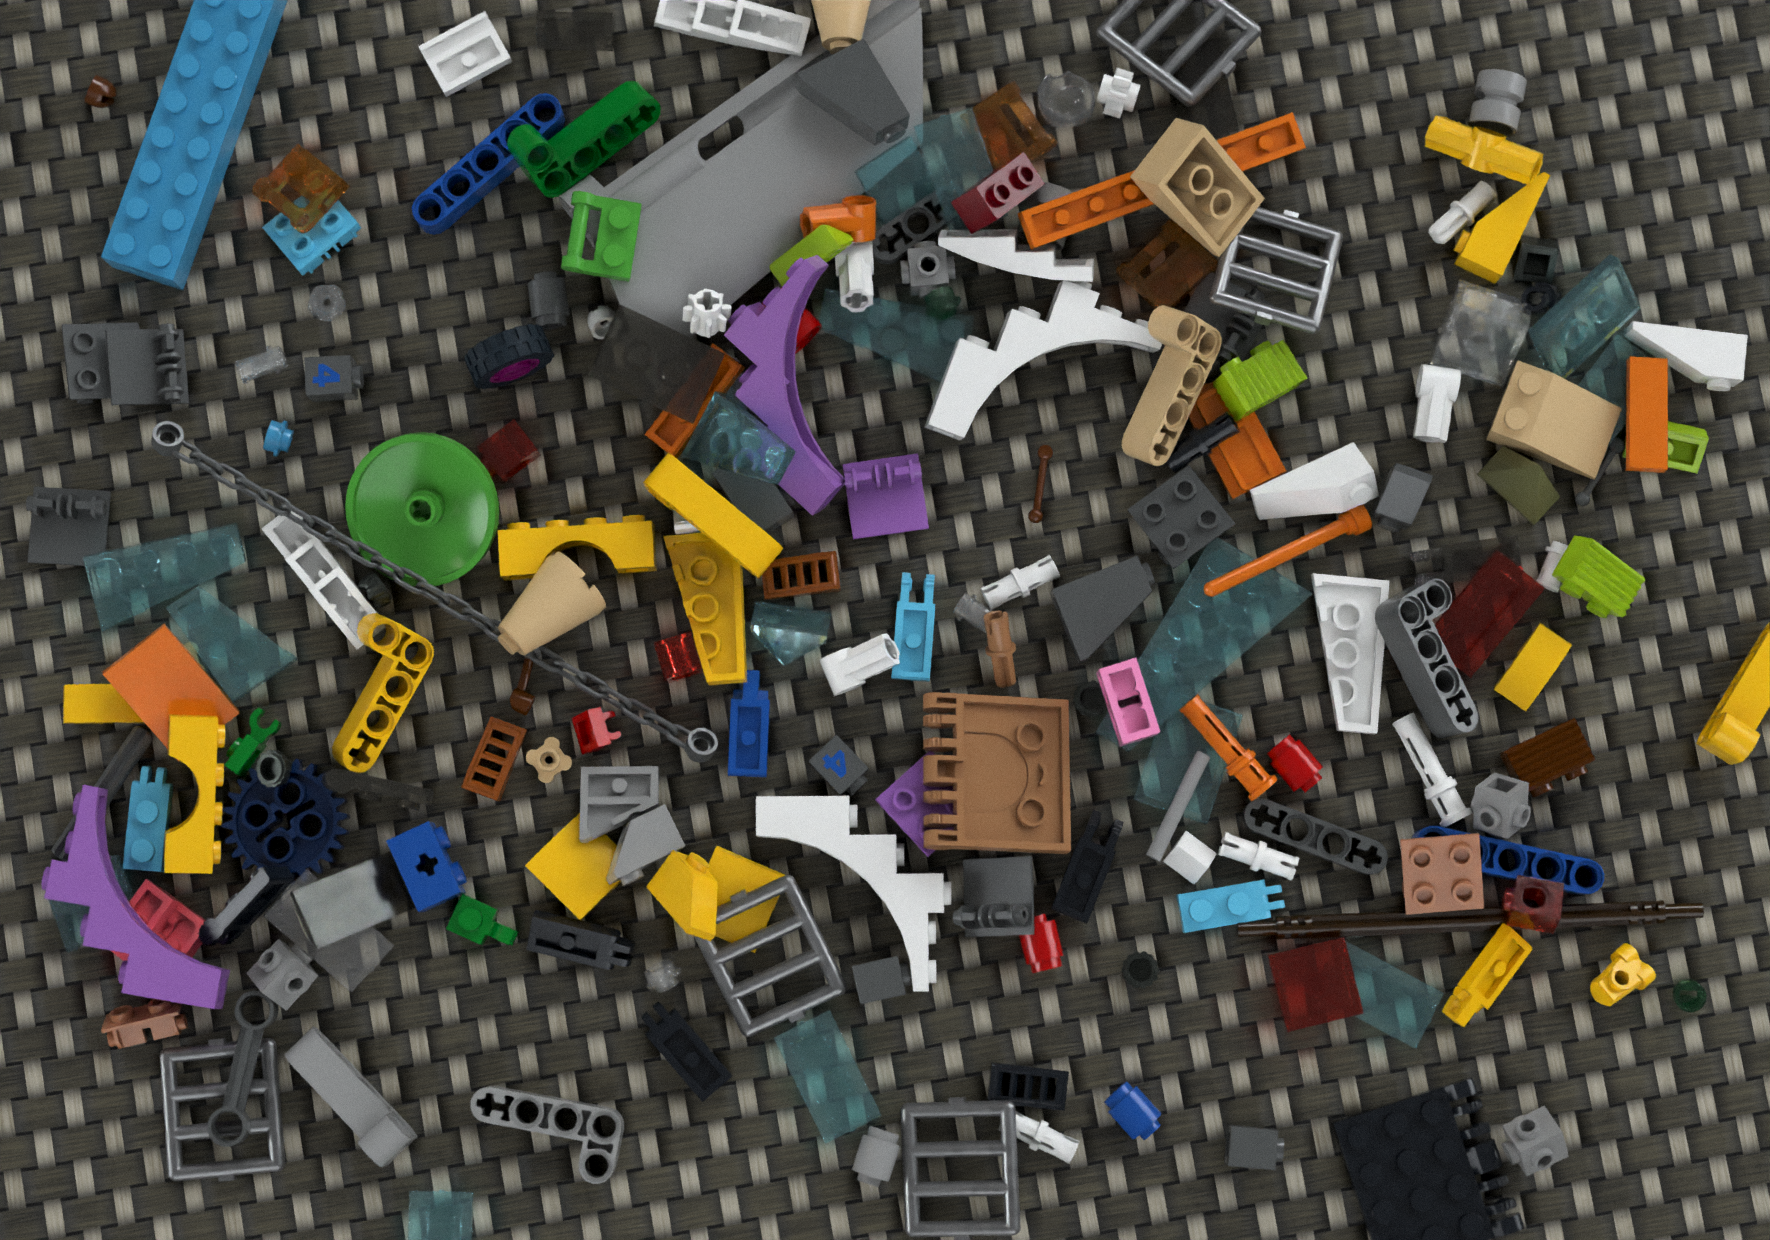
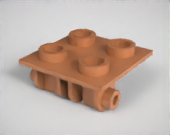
M1479 833L1400 839L1403 873L1402 892L1405 900L1406 915L1484 909Z

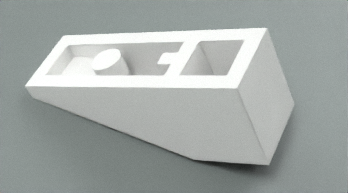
M1635 321L1624 329L1625 338L1656 358L1668 359L1670 367L1695 383L1707 384V389L1729 391L1731 387L1744 380L1748 335Z
M1354 442L1250 490L1255 513L1259 520L1342 513L1379 496L1374 470Z

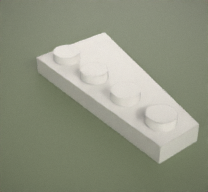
M1313 573L1311 579L1336 730L1375 735L1378 732L1385 641L1375 622V612L1381 603L1388 600L1390 581Z

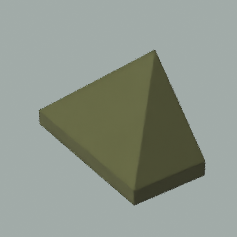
M1502 446L1477 473L1484 482L1533 526L1560 498L1539 464L1505 446Z

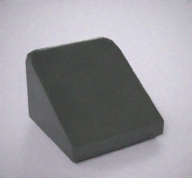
M1521 236L1517 244L1513 279L1536 283L1543 282L1551 285L1559 253L1557 242L1549 239Z

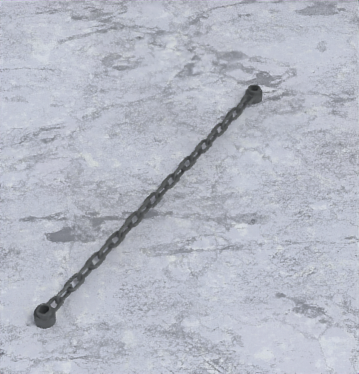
M163 421L153 428L151 444L158 454L162 456L174 455L186 463L195 464L210 473L214 479L231 489L240 490L257 500L258 504L276 515L285 516L294 521L316 538L324 542H331L346 551L356 561L369 568H376L393 578L394 582L414 594H421L438 604L443 611L459 620L468 621L483 630L488 637L499 642V636L493 633V631L495 630V625L499 626L500 621L490 619L474 610L469 603L457 596L444 593L429 584L424 577L408 568L399 567L382 557L381 553L340 533L333 525L318 516L309 515L293 506L288 499L270 489H263L231 466L218 463L201 453L199 448L183 439L184 432L178 424L171 421ZM167 440L172 443H164L162 441ZM182 445L192 451L189 454L190 458L178 452ZM200 459L211 464L213 467L211 468L208 465L202 463ZM223 469L237 476L235 484L221 476ZM247 485L251 487L252 489L258 491V493L256 494L255 492L249 490L245 486ZM268 495L282 502L280 510L266 502L269 498ZM291 511L303 517V520L291 514ZM314 521L328 529L325 532V536L311 528L314 525ZM338 537L339 539L345 541L349 545L347 546L343 544L342 542L336 540V538ZM359 547L374 555L371 557V562L357 555ZM383 563V564H385L386 566L392 568V569L394 570V572H392V571L388 570L387 568L383 567L381 564ZM405 574L419 581L416 584V588L402 580ZM427 589L439 595L440 597L437 598L434 595L428 593ZM450 600L464 607L461 614L448 607ZM472 616H475V617L479 618L480 620L484 621L485 623L482 624L481 622H479V621L475 620L474 618H472ZM543 646L526 654L535 664L552 673L560 674L574 682L582 691L597 699L607 701L619 708L629 718L642 725H649L666 735L671 742L685 749L687 756L692 761L700 763L708 761L713 757L718 746V739L711 730L696 728L690 731L679 724H672L655 714L650 707L634 698H627L610 688L605 681L591 673L580 671L565 662L561 656ZM541 652L555 659L552 666L538 659L541 656ZM563 668H566L567 670L576 674V676H573L568 672L564 671ZM587 678L600 685L598 693L583 685ZM611 694L612 696L618 698L619 700H621V703L609 697L608 695ZM632 704L647 712L643 718L629 711L632 708ZM654 721H658L659 723L665 725L667 728H663L662 726L656 724ZM678 731L688 736L686 743L675 737ZM694 746H701L705 751H699Z

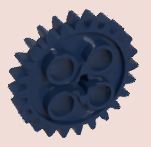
M295 759L292 764L289 780L278 787L268 788L265 784H262L257 777V771L253 768L249 769L252 781L237 780L242 792L240 794L228 793V796L236 803L234 807L223 808L225 813L232 815V821L223 823L222 827L233 830V835L224 841L227 844L238 845V848L231 856L233 858L246 857L242 865L244 870H249L255 865L257 869L264 866L288 867L294 876V880L295 873H298L303 881H308L310 868L318 874L324 872L321 864L323 859L330 863H335L336 860L330 851L332 848L344 850V845L337 838L338 835H348L350 831L340 827V821L351 818V815L339 811V808L348 801L346 798L334 797L341 786L339 784L326 785L330 778L328 772L315 777L317 765L311 763L303 771L302 760ZM297 784L300 788V798L296 803L288 805L283 798V792L288 785ZM310 800L315 801L314 807L290 820L291 829L277 828L264 841L258 842L257 838L259 835L282 823V813L293 815L300 811ZM263 805L267 809L268 819L262 826L256 827L252 823L251 814L256 807ZM317 815L321 819L322 828L316 836L310 837L305 831V822L309 817ZM284 837L289 843V852L284 858L278 859L272 852V846L277 839Z

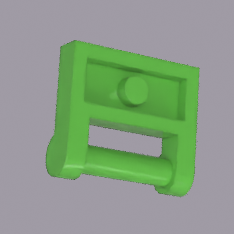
M574 191L571 199L574 211L567 255L562 256L561 269L629 282L642 203L596 196L584 191ZM589 210L601 211L593 261L582 258Z

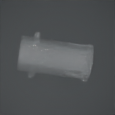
M269 345L266 347L267 351L235 361L238 374L244 384L273 372L279 375L282 373V369L288 367L280 346L273 348Z
M964 593L952 612L958 615L957 620L960 621L963 618L987 635L983 616L986 613L992 612V610L975 599L977 597L975 594L970 596Z

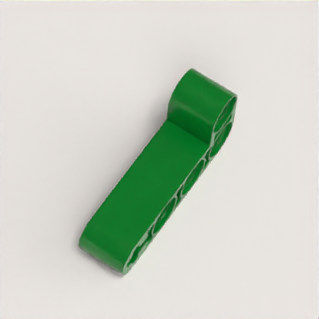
M633 80L626 81L548 141L532 125L525 124L516 127L510 133L507 139V146L530 181L546 197H558L651 127L658 120L661 107L659 102L638 82Z

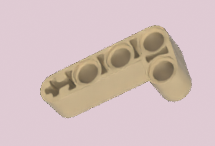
M1165 305L1154 309L1148 321L1149 334L1164 344L1165 347L1122 438V449L1127 456L1154 466H1161L1170 458L1220 351L1222 342L1220 332L1213 326L1193 314Z

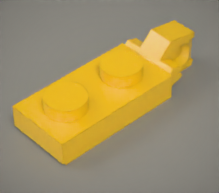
M1502 923L1453 991V995L1449 997L1443 1007L1442 1012L1453 1022L1465 1027L1474 1013H1478L1483 1007L1487 1010L1490 1008L1533 950L1532 946L1513 928Z

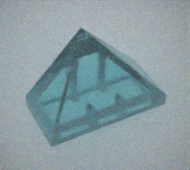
M756 601L750 631L785 666L826 643L831 613Z

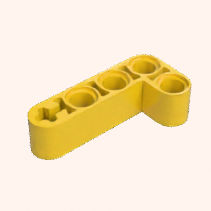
M669 453L643 482L646 490L668 509L675 510L757 578L765 572L784 549L774 538Z
M377 613L368 614L360 620L357 627V636L365 646L383 656L332 746L334 759L340 765L355 773H363L374 765L434 657L433 646L426 638L396 621ZM384 624L386 627L385 636L382 640L374 642V629L378 625ZM416 642L418 645L417 654L414 658L407 660L405 657L406 648L409 644ZM398 676V688L394 692L387 694L386 684L388 680ZM374 710H379L380 719L378 723L373 727H368V715ZM361 731L369 736L368 740L358 736L359 732ZM352 748L359 750L357 757L349 755Z
M1770 622L1759 635L1696 742L1697 745L1730 765L1743 762L1752 752L1760 737V733L1755 730L1770 707Z

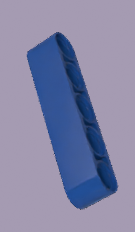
M547 93L534 96L415 199L412 206L413 216L421 229L432 235L446 231L520 167L507 146V139L516 127L525 124L532 125L547 141L561 131L564 127L565 117L558 99ZM545 108L556 111L555 116L550 121L542 122L537 119L538 113ZM488 157L498 159V165L495 169L491 171L480 169V164L484 159ZM467 182L470 184V187L466 194L462 196L451 194L452 188L456 183ZM432 206L441 208L437 219L433 221L423 219V213L427 208Z
M1428 826L1417 830L1412 835V838H1423L1427 833L1435 836L1472 833L1440 826ZM1479 835L1483 875L1575 895L1597 892L1604 883L1602 867L1591 859ZM1503 850L1510 851L1515 858L1514 867L1510 871L1503 870L1498 863L1499 854ZM1541 858L1549 860L1553 867L1552 875L1547 880L1541 878L1537 873V863ZM1580 866L1585 867L1591 875V881L1585 888L1580 887L1575 880V872Z

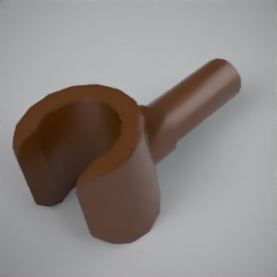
M527 658L524 659L517 687L510 696L512 709L523 715L529 713L535 701V696L525 692L533 666V661Z

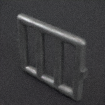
M1123 0L1096 30L1099 39L1188 107L1196 105L1221 77L1227 79L1236 69L1235 62L1261 35V27L1227 0H1201L1212 8L1213 11L1175 52L1159 66L1144 54L1145 51L1193 0H1173L1132 44L1115 31L1144 0ZM1226 19L1242 31V33L1189 89L1173 75Z
M1258 207L1249 220L1325 242L1326 246L1323 257L1243 234V226L1220 256L1209 295L1210 302L1223 308L1255 317L1254 322L1269 326L1270 322L1310 334L1318 333L1321 328L1343 241L1342 233L1335 229L1298 219L1299 214L1292 211L1284 210L1283 214ZM1238 248L1319 272L1316 285L1314 287L1234 263ZM1230 277L1310 301L1308 316L1227 293Z
M784 875L748 893L744 889L731 895V901L717 907L716 925L785 893L794 912L793 915L720 949H717L713 940L708 941L694 936L742 1035L745 1037H751L788 1019L793 1023L805 1017V1011L844 994L847 989L846 983L795 878L791 875ZM802 928L811 947L810 950L734 984L725 963ZM819 963L828 984L753 1019L751 1018L742 1000L743 997Z
M226 1038L208 1040V1044L165 1048L160 1052L167 1168L170 1180L186 1181L218 1177V1181L236 1180L237 1175L277 1172L285 1167L277 1046L272 1038H263L261 1041L258 1055L261 1054L263 1078L252 1079L249 1095L264 1094L266 1117L251 1119L250 1134L267 1133L268 1157L183 1165L182 1141L210 1139L207 1131L208 1123L180 1125L179 1102L224 1098L228 1081L178 1086L176 1063L234 1057L237 1041L226 1042ZM242 1120L217 1122V1131L221 1137L239 1136L243 1129Z
M950 1097L948 1102L903 1104L900 1112L906 1234L909 1237H954V1240H972V1236L1017 1235L1020 1232L1021 1226L1015 1104L1010 1100L966 1101V1097ZM1000 1116L1001 1140L917 1142L916 1118ZM1002 1156L1003 1180L919 1182L918 1158ZM1003 1196L1004 1220H920V1198Z

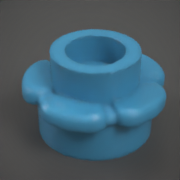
M272 420L268 427L263 449L274 452V457H277L281 451L288 452L294 430L288 429L287 421L284 420L280 423Z

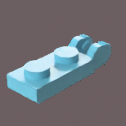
M902 572L900 601H897L894 641L900 653V664L892 667L891 679L930 682L935 604H933L935 575L926 574L923 583L924 603L909 602V592L912 589L911 573Z

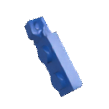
M747 670V682L743 683V690H733L730 707L728 776L767 778L770 700H768V691L759 690V670Z

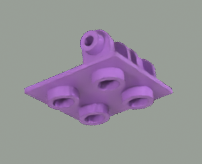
M918 454L842 464L853 540L929 529Z
M928 751L924 756L935 754L932 751ZM922 757L877 797L875 801L921 851L929 857L935 850L923 847V832L933 829L953 830V827H925L924 816L933 813L953 815V803L923 802V793L929 790L953 791V786L930 787L923 785Z

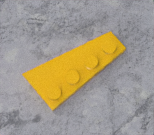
M702 533L663 536L682 595L685 612L693 632L694 642L708 685L746 683L747 663L742 566Z

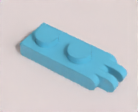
M142 766L140 781L133 780L122 869L164 872L165 830L169 829L173 797V784L166 783V767H157L155 782H151V766Z
M1264 879L1178 894L1176 896L1183 933L1272 918L1270 910L1285 908L1284 900L1269 902L1267 895L1282 892V886L1266 887Z

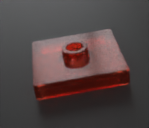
M1344 937L1267 955L1286 1032L1364 1014Z

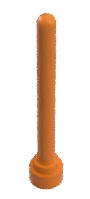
M1359 505L1338 515V520L1207 582L1204 585L1203 591L1205 595L1214 597L1344 533L1356 536L1372 528L1370 515L1364 505Z

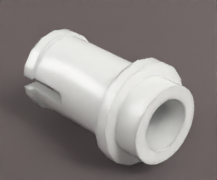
M1553 541L1551 547H1546L1545 551L1548 554L1538 579L1535 581L1536 585L1558 593L1561 582L1553 577L1552 573L1568 545Z

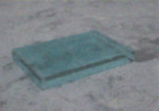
M1609 254L1527 330L1547 371L1566 379L1641 309L1620 259Z
M1170 690L1158 723L1160 733L1153 738L1133 800L1167 812L1196 751H1200L1211 758L1182 817L1207 825L1227 764L1185 715L1179 711L1192 697ZM1204 702L1236 739L1243 715Z

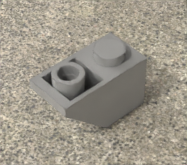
M665 804L632 819L623 827L606 877L609 885L621 880L623 886L628 885L644 876L642 869L655 864L658 870L672 850L679 852L685 847Z

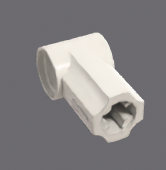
M872 241L853 242L835 256L836 277H839L841 306L846 307L850 312H864L868 306L873 305Z
M1421 364L1416 383L1415 395L1419 399L1413 438L1430 443L1447 442L1452 404L1456 402L1461 370Z
M886 633L854 648L848 647L836 651L819 661L833 695L837 696L865 684L866 679L900 664V653L895 641Z

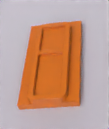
M1213 382L1203 385L1188 417L1193 428L1197 427L1200 429L1226 411L1229 412V408L1221 400V395L1213 387ZM1255 411L1235 421L1240 432L1213 448V453L1209 455L1232 500L1287 472Z

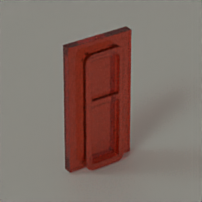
M1498 550L1492 554L1453 601L1450 608L1434 624L1454 665L1470 678L1545 589L1525 573L1522 567L1514 564Z

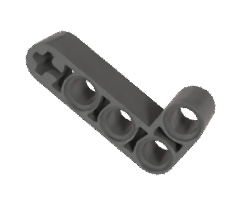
M1435 578L1407 587L1381 603L1375 612V622L1429 730L1437 738H1447L1473 731L1478 723V712L1432 619L1447 611L1452 603V593L1447 583Z

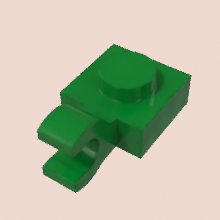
M261 708L254 710L250 716V735L247 734L244 739L241 737L237 738L226 753L229 759L224 766L237 775L245 777L266 748L267 741L281 728L282 723L275 719L270 727L263 729L260 726V719L266 711Z
M465 894L461 895L446 927V930L479 945H484L487 936H490L504 944L513 946L519 931L495 921L499 912L498 909Z

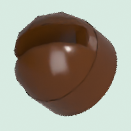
M95 75L88 88L85 103L97 108L111 106L114 103L112 97H115L117 92L114 84L101 76Z

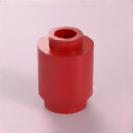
M1290 734L1267 753V756L1272 760L1270 765L1294 792L1298 788L1307 792L1322 779V776L1318 773L1323 768L1321 763L1300 739L1295 741Z
M1046 914L1034 916L1035 935H1019L1026 965L1030 964L1032 973L1062 966L1060 956H1064L1055 919L1047 921Z

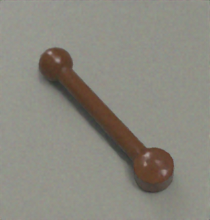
M1048 445L1041 446L1037 452L1040 459L1033 509L1028 514V518L1032 523H1039L1043 519L1041 504L1047 463L1053 455V450Z

